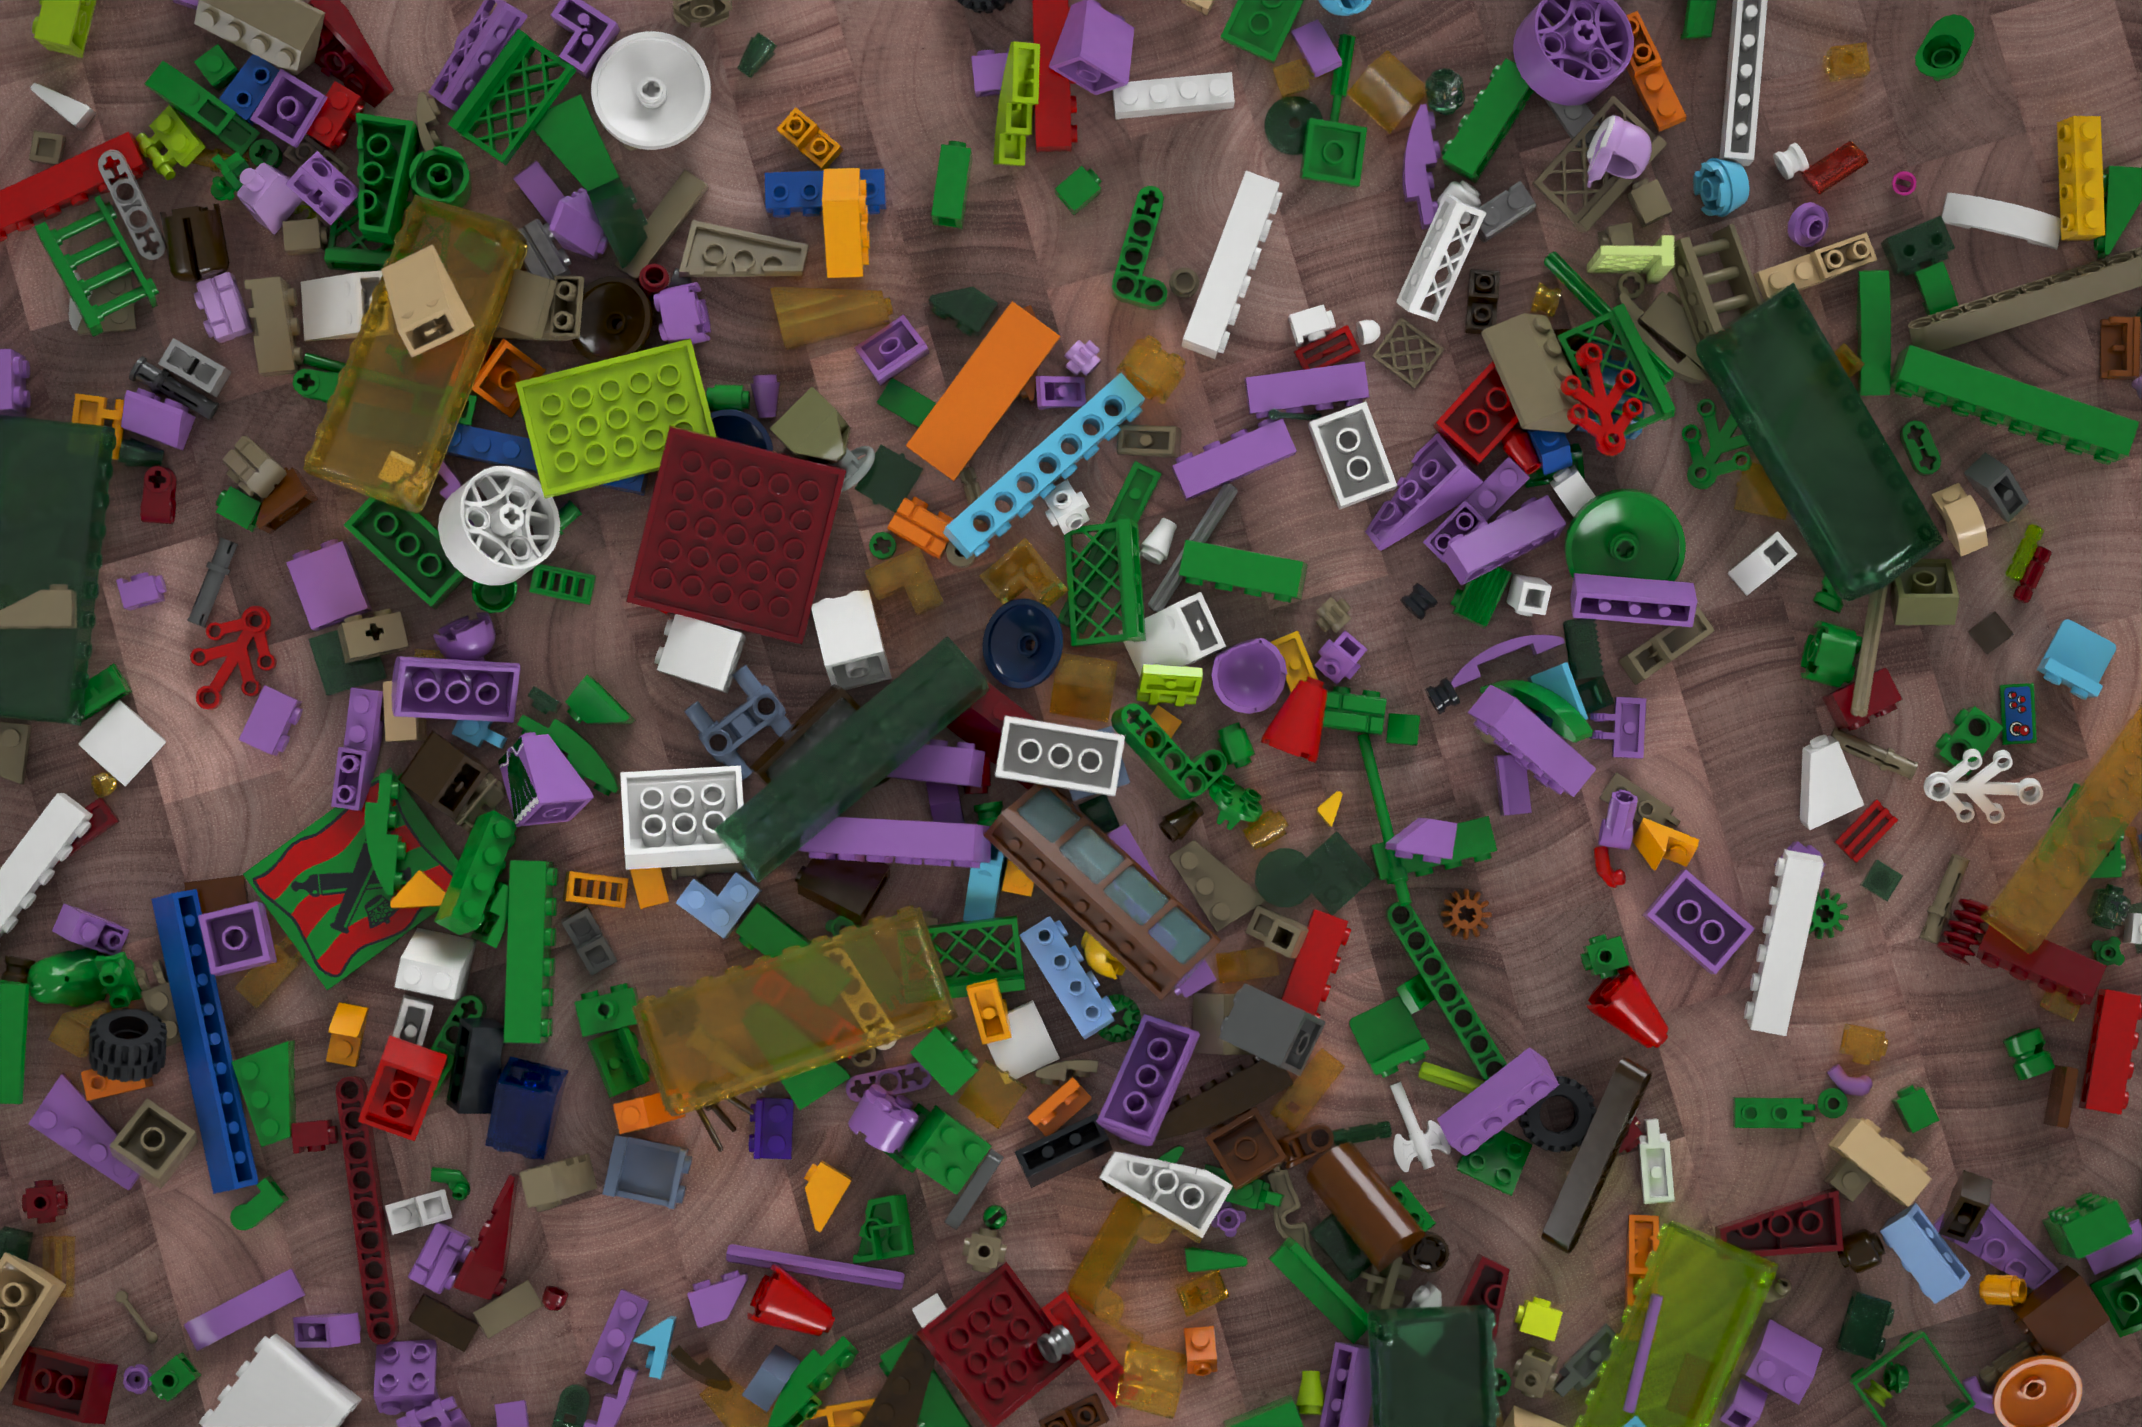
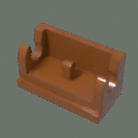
M2109 317V319H2101L2099 379L2133 380L2139 377L2140 317Z

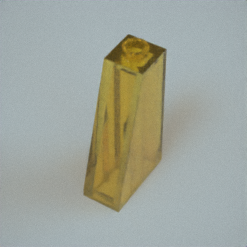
M796 287L770 288L786 350L890 324L889 316L894 315L890 297L884 298L882 291Z

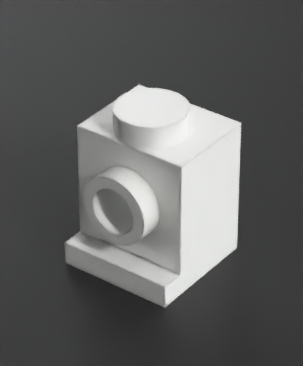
M1324 304L1290 314L1288 318L1297 347L1303 345L1305 338H1308L1309 342L1325 338V332L1336 327L1331 310L1326 311Z

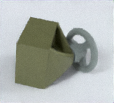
M813 387L770 428L773 434L795 457L846 469L841 492L856 485L868 473L875 460V451L870 446H861L852 451L847 448L851 427L839 412Z

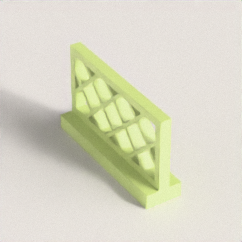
M1662 235L1654 246H1600L1587 263V273L1625 274L1627 272H1636L1638 274H1646V284H1659L1674 267V236Z

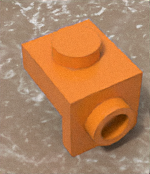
M1214 1326L1184 1328L1187 1373L1206 1376L1211 1374V1372H1217Z

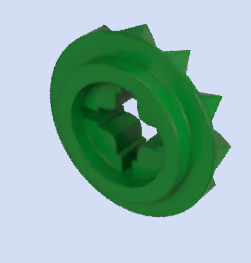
M1119 994L1107 996L1116 1009L1115 1013H1118L1120 1010L1122 1011L1124 1008L1127 1009L1122 1019L1128 1027L1125 1028L1123 1025L1116 1024L1108 1029V1026L1098 1031V1034L1110 1042H1125L1135 1035L1141 1022L1140 1010L1136 1003L1127 996Z

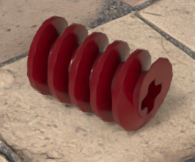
M1959 899L1958 904L1964 910L1953 911V915L1959 921L1949 920L1947 925L1953 932L1944 931L1942 936L1948 943L1938 942L1937 947L1948 957L1970 966L1964 957L1975 956L1970 945L1980 946L1981 944L1975 937V934L1985 935L1986 931L1980 924H1990L1991 920L1985 914L1986 912L1996 913V911L1973 899Z

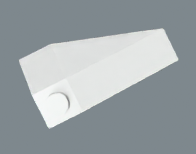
M1117 1151L1113 1152L1099 1176L1100 1179L1203 1238L1233 1187L1230 1183L1205 1169Z

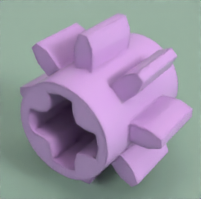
M1078 340L1064 356L1069 360L1066 368L1075 376L1082 372L1087 377L1101 362V359L1096 356L1100 349L1090 340L1085 345Z

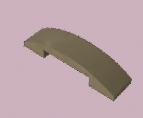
M1625 292L1616 299L1617 306L1622 303L1625 304L1642 341L1673 371L1674 377L1700 385L1707 378L1688 356L1677 363L1637 323V320L1644 312Z

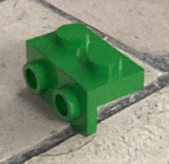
M628 1026L587 1042L609 1098L650 1082L649 1066L644 1059H641L637 1049L639 1046L638 1039Z

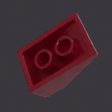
M29 1345L23 1354L12 1405L80 1423L105 1425L118 1364Z

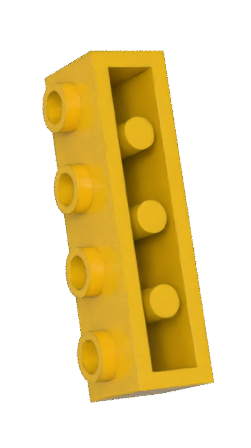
M2072 116L2057 122L2061 240L2090 241L2105 235L2101 116Z

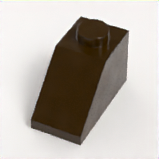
M1964 1170L1952 1190L1939 1228V1234L1967 1244L1990 1206L1993 1180Z

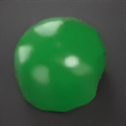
M473 581L472 599L481 610L488 613H500L514 603L518 585L516 581L505 585H486Z

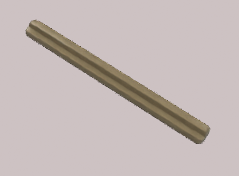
M1879 563L1874 566L1851 707V714L1853 716L1865 717L1868 712L1890 575V567L1887 564L1882 565Z

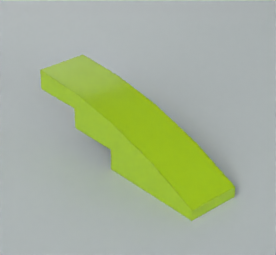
M1015 41L1010 44L998 103L993 162L995 165L1025 166L1026 136L1032 135V108L1039 101L1040 44Z

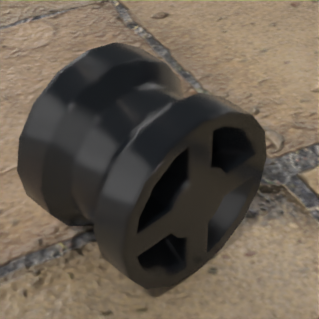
M1419 583L1413 586V591L1410 595H1404L1400 600L1419 620L1426 616V611L1429 608H1434L1438 604L1437 600Z
M1447 677L1442 679L1436 687L1429 686L1425 689L1430 702L1439 715L1445 712L1446 707L1460 704L1459 697Z

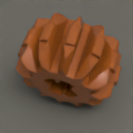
M1469 889L1463 890L1462 900L1457 891L1452 892L1455 903L1447 899L1443 901L1445 906L1451 908L1450 911H1440V916H1450V920L1442 924L1443 927L1448 928L1454 924L1455 927L1451 931V936L1453 937L1462 929L1463 940H1468L1469 929L1475 937H1479L1480 932L1476 926L1488 929L1489 925L1481 921L1482 917H1492L1491 912H1482L1481 910L1487 907L1489 902L1486 900L1480 904L1477 903L1481 896L1480 892H1476L1470 900ZM1462 906L1465 909H1472L1473 915H1470L1472 918L1470 922L1466 919H1459L1458 913H1462L1459 911Z

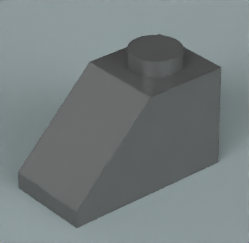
M1986 452L1964 472L1973 489L2008 523L2029 503L2010 469Z

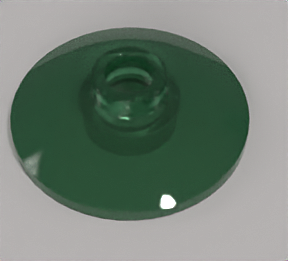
M1300 96L1284 97L1275 102L1267 112L1264 123L1266 137L1270 144L1281 153L1301 155L1303 154L1307 119L1323 120L1319 108L1307 98ZM1291 119H1298L1300 126L1292 128L1289 125V121Z

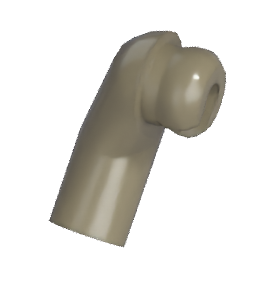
M1751 1277L1744 1291L1766 1303H1772L1788 1296L1792 1286L1787 1278H1779L1763 1284Z

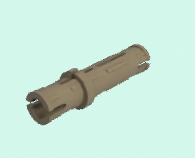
M1834 727L1830 735L1839 742L1843 751L1878 765L1879 769L1884 772L1890 770L1912 780L1919 762H1914L1894 753L1895 750L1892 748L1886 750L1862 738L1844 732L1837 727Z
M1957 854L1951 855L1932 906L1928 907L1927 912L1929 914L1919 938L1938 944L1946 920H1950L1952 915L1949 912L1970 862L1969 859Z

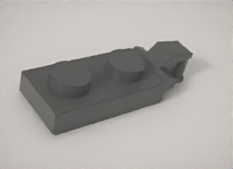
M1605 1323L1563 1364L1564 1367L1559 1370L1563 1377L1556 1383L1554 1390L1563 1398L1573 1387L1578 1392L1583 1387L1586 1388L1628 1345Z

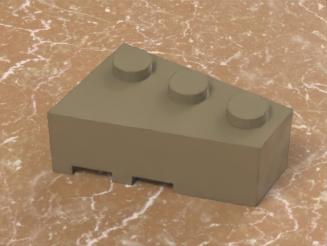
M280 276L244 280L245 290L250 289L252 307L248 309L250 318L253 317L255 335H253L259 374L263 377L296 374L300 370L299 365H303V352L301 347H297L296 336L300 335V323L298 317L294 318L293 306H297L295 288H291V285Z
M589 1153L531 1167L519 1172L527 1207L536 1206L537 1212L562 1204V1199L597 1189Z

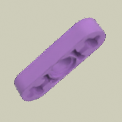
M919 1062L855 1075L848 1080L846 1093L851 1100L860 1102L862 1097H859L858 1093H852L851 1087L856 1085V1080H861L862 1084L872 1083L869 1077L876 1076L875 1084L881 1086V1077L886 1073H891L896 1076L898 1084L894 1090L887 1091L890 1096L927 1087L932 1080V1075ZM915 1067H919L921 1072L926 1071L927 1077L922 1079V1084H917L916 1080L906 1081L909 1087L902 1088L903 1079L899 1070L905 1069V1076L913 1074Z

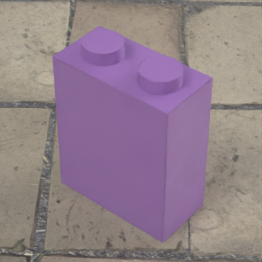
M338 539L322 543L320 545L322 549L310 553L309 549L292 555L294 560L286 562L309 625L314 631L343 622L347 617L372 611L349 546L344 541L338 542Z

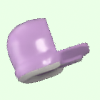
M1612 115L1606 118L1597 129L1587 151V160L1590 164L1587 171L1589 175L1587 187L1591 188L1593 181L1600 180L1605 171L1625 179H1634L1640 176L1648 165L1652 152V144L1648 134L1641 127L1624 121L1619 116Z

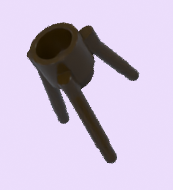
M704 1080L689 1093L692 1099L689 1103L697 1111L717 1150L722 1152L724 1148L703 1109L707 1112L712 1109L732 1132L736 1131V1127L717 1106L721 1100L718 1094L749 1115H753L754 1110L726 1092L715 1081L709 1083L707 1080Z

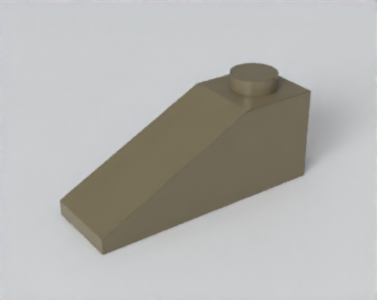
M64 584L50 585V590H40L0 610V629L77 628V592L68 590V585Z

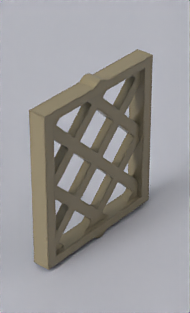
M1401 317L1390 333L1384 337L1383 342L1372 357L1415 389L1425 374L1431 370V366L1443 352L1444 348ZM1402 326L1404 337L1393 338L1392 334L1397 327ZM1406 327L1417 335L1407 336ZM1419 339L1420 349L1409 350L1408 340ZM1423 339L1433 347L1424 349ZM1404 341L1406 351L1395 353L1394 342ZM1390 343L1391 353L1380 355V350L1384 344ZM1435 351L1436 356L1430 363H1426L1425 353ZM1421 353L1422 364L1412 365L1410 355ZM1406 355L1408 366L1397 367L1396 357ZM1392 357L1393 367L1382 358ZM1423 368L1421 376L1414 380L1412 369ZM1408 370L1410 379L1399 371Z

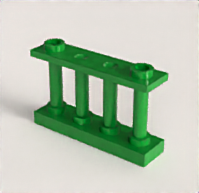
M100 195L94 198L98 211L59 230L55 228L50 230L46 222L34 226L38 238L92 337L103 333L100 322L105 320V316L144 297H147L151 307L154 308L158 306L155 295L159 294L152 278L145 279L117 228L114 220L118 217L111 203L104 204ZM105 221L113 236L71 256L69 253L63 255L59 247L63 245L62 241ZM119 246L126 259L125 262L86 281L83 279L77 281L73 271L77 270L76 266ZM133 272L140 285L139 287L100 306L97 304L91 306L87 299L91 295V291Z

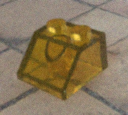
M1062 653L1055 671L1049 713L1108 723L1118 662Z

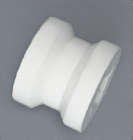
M1797 143L1789 145L1788 150L1784 152L1778 151L1773 154L1775 164L1786 180L1793 178L1794 173L1797 171L1804 172L1809 169L1808 160Z

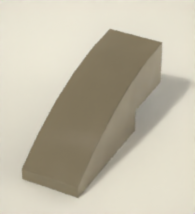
M1697 606L1693 627L1669 625L1618 662L1634 685H1637L1715 630Z

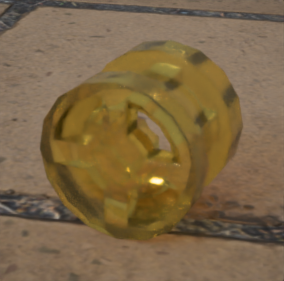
M1539 282L1530 311L1535 313L1542 311L1547 316L1553 318L1562 289H1549L1545 284Z

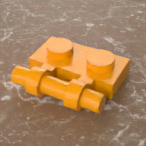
M75 393L67 452L70 454L100 457L101 446H108V458L119 460L121 449H124L125 439H122L124 428L121 427L124 400L116 399L114 410L106 409L108 398ZM105 419L113 420L110 437L103 436Z

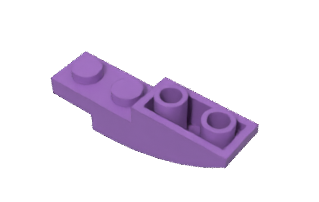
M1427 104L1420 105L1411 125L1406 141L1402 170L1405 203L1417 201L1422 230L1430 227L1438 209L1437 201H1432L1430 190L1434 189L1432 172H1427L1426 169L1434 168L1437 159L1441 158L1438 140L1433 141L1431 130L1435 129L1433 111L1428 112Z
M1508 457L1423 543L1445 563L1442 555L1448 547L1447 542L1458 534L1466 536L1472 533V530L1477 525L1487 521L1530 476Z
M351 687L344 747L338 748L331 807L362 810L374 776L384 728V721L380 720L383 691Z

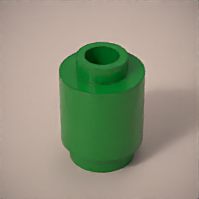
M715 384L714 387H707L706 399L710 411L730 409L744 412V409L750 408V391H745L744 385Z
M1239 722L1217 731L1220 737L1217 740L1226 757L1228 766L1234 764L1235 768L1238 769L1252 763L1251 757L1256 754L1246 729L1242 728Z

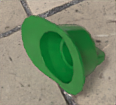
M1952 14L1944 16L1934 23L1915 56L1916 67L1921 73L1933 77L1935 81L1939 82L1941 79H1949L1955 76L1962 69L1964 58L1972 46L1975 37L1974 27L1970 20L1962 15Z

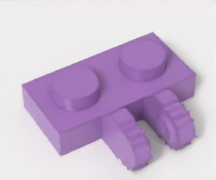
M1615 697L1614 714L1590 713V720H1594V722L1614 721L1613 733L1594 730L1592 737H1589V739L1613 740L1612 757L1643 759L1646 698Z

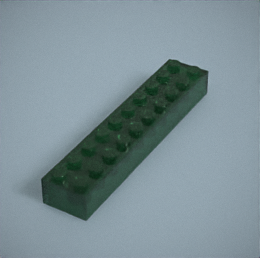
M947 636L714 830L718 838L754 880L759 883L990 690L987 679Z

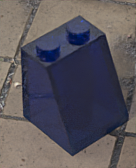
M510 1056L497 1081L485 1146L493 1147L499 1152L521 1154L528 1159L544 1160L551 1144L568 1070Z

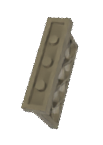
M1614 95L1608 99L1532 183L1574 223L1573 226L1580 233L1588 231L1635 180V178L1625 179L1615 175H1611L1608 179V172L1605 171L1603 185L1600 189L1587 190L1588 169L1586 165V152L1589 147L1586 148L1585 135L1589 130H1597L1599 126L1594 125L1599 119L1601 123L1606 119L1605 113L1613 105L1621 113V118L1624 121L1627 118L1632 124L1641 127L1648 134L1652 144L1649 163L1667 144L1664 139L1659 135L1656 136ZM1581 140V148H1574ZM1569 152H1581L1582 169H1566L1565 157ZM1561 162V170H1554ZM1566 173H1582V190L1567 191ZM1549 174H1561L1562 191H1550L1542 182ZM1568 194H1583V207L1577 214L1567 207ZM1588 194H1594L1588 201ZM1556 195H1562V201Z

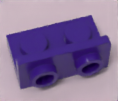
M756 1098V1104L750 1105V1108L754 1110V1114L750 1115V1122H755V1134H749V1152H754V1159H792L794 1101L789 1098Z

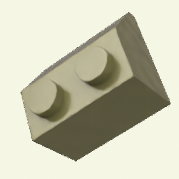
M1891 559L1890 599L1894 624L1906 626L1955 625L1960 597L1951 559Z

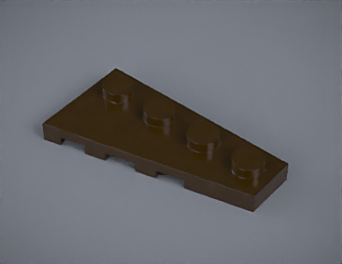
M910 1338L860 1427H916L935 1363V1357L926 1346Z

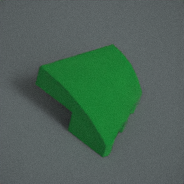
M892 1195L868 1200L865 1211L866 1221L861 1226L859 1233L862 1240L858 1254L853 1255V1264L914 1255L906 1195Z

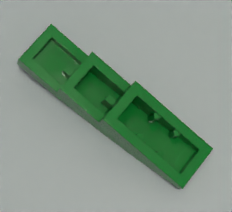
M1858 271L1856 330L1858 331L1857 361L1859 363L1858 393L1860 396L1890 395L1891 301L1889 271Z

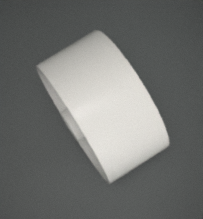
M494 466L482 470L449 496L443 504L439 515L438 531L440 543L446 556L464 576L486 585H505L516 581L548 558L559 538L560 518L553 497L544 498L541 483L537 478L515 467ZM476 487L481 489L488 499L487 501L481 500ZM468 519L473 521L474 526L470 524ZM530 525L533 526L534 535H531ZM511 548L515 550V552L517 553V556L514 555V553L512 552Z

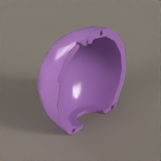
M1263 638L1250 639L1219 652L1214 658L1211 670L1213 688L1221 702L1234 711L1247 714L1264 711L1276 703L1275 701L1284 689L1286 675H1288L1285 659L1278 648Z

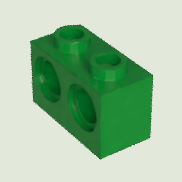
M1976 706L1969 707L1967 710L1962 708L1952 721L1955 724L1949 734L1947 732L1943 733L1936 742L1935 747L1938 750L1934 756L1952 769L1963 761V757L1960 760H1956L1951 755V747L1957 743L1962 746L1964 752L1969 749H1976L1982 757L2004 727ZM1972 719L1977 720L1981 724V732L1978 736L1972 735L1968 729ZM1970 757L1968 762L1976 761L1977 757ZM1970 769V770H1969L1966 774H1964L1962 777L1968 776V775L1971 773L1972 770Z

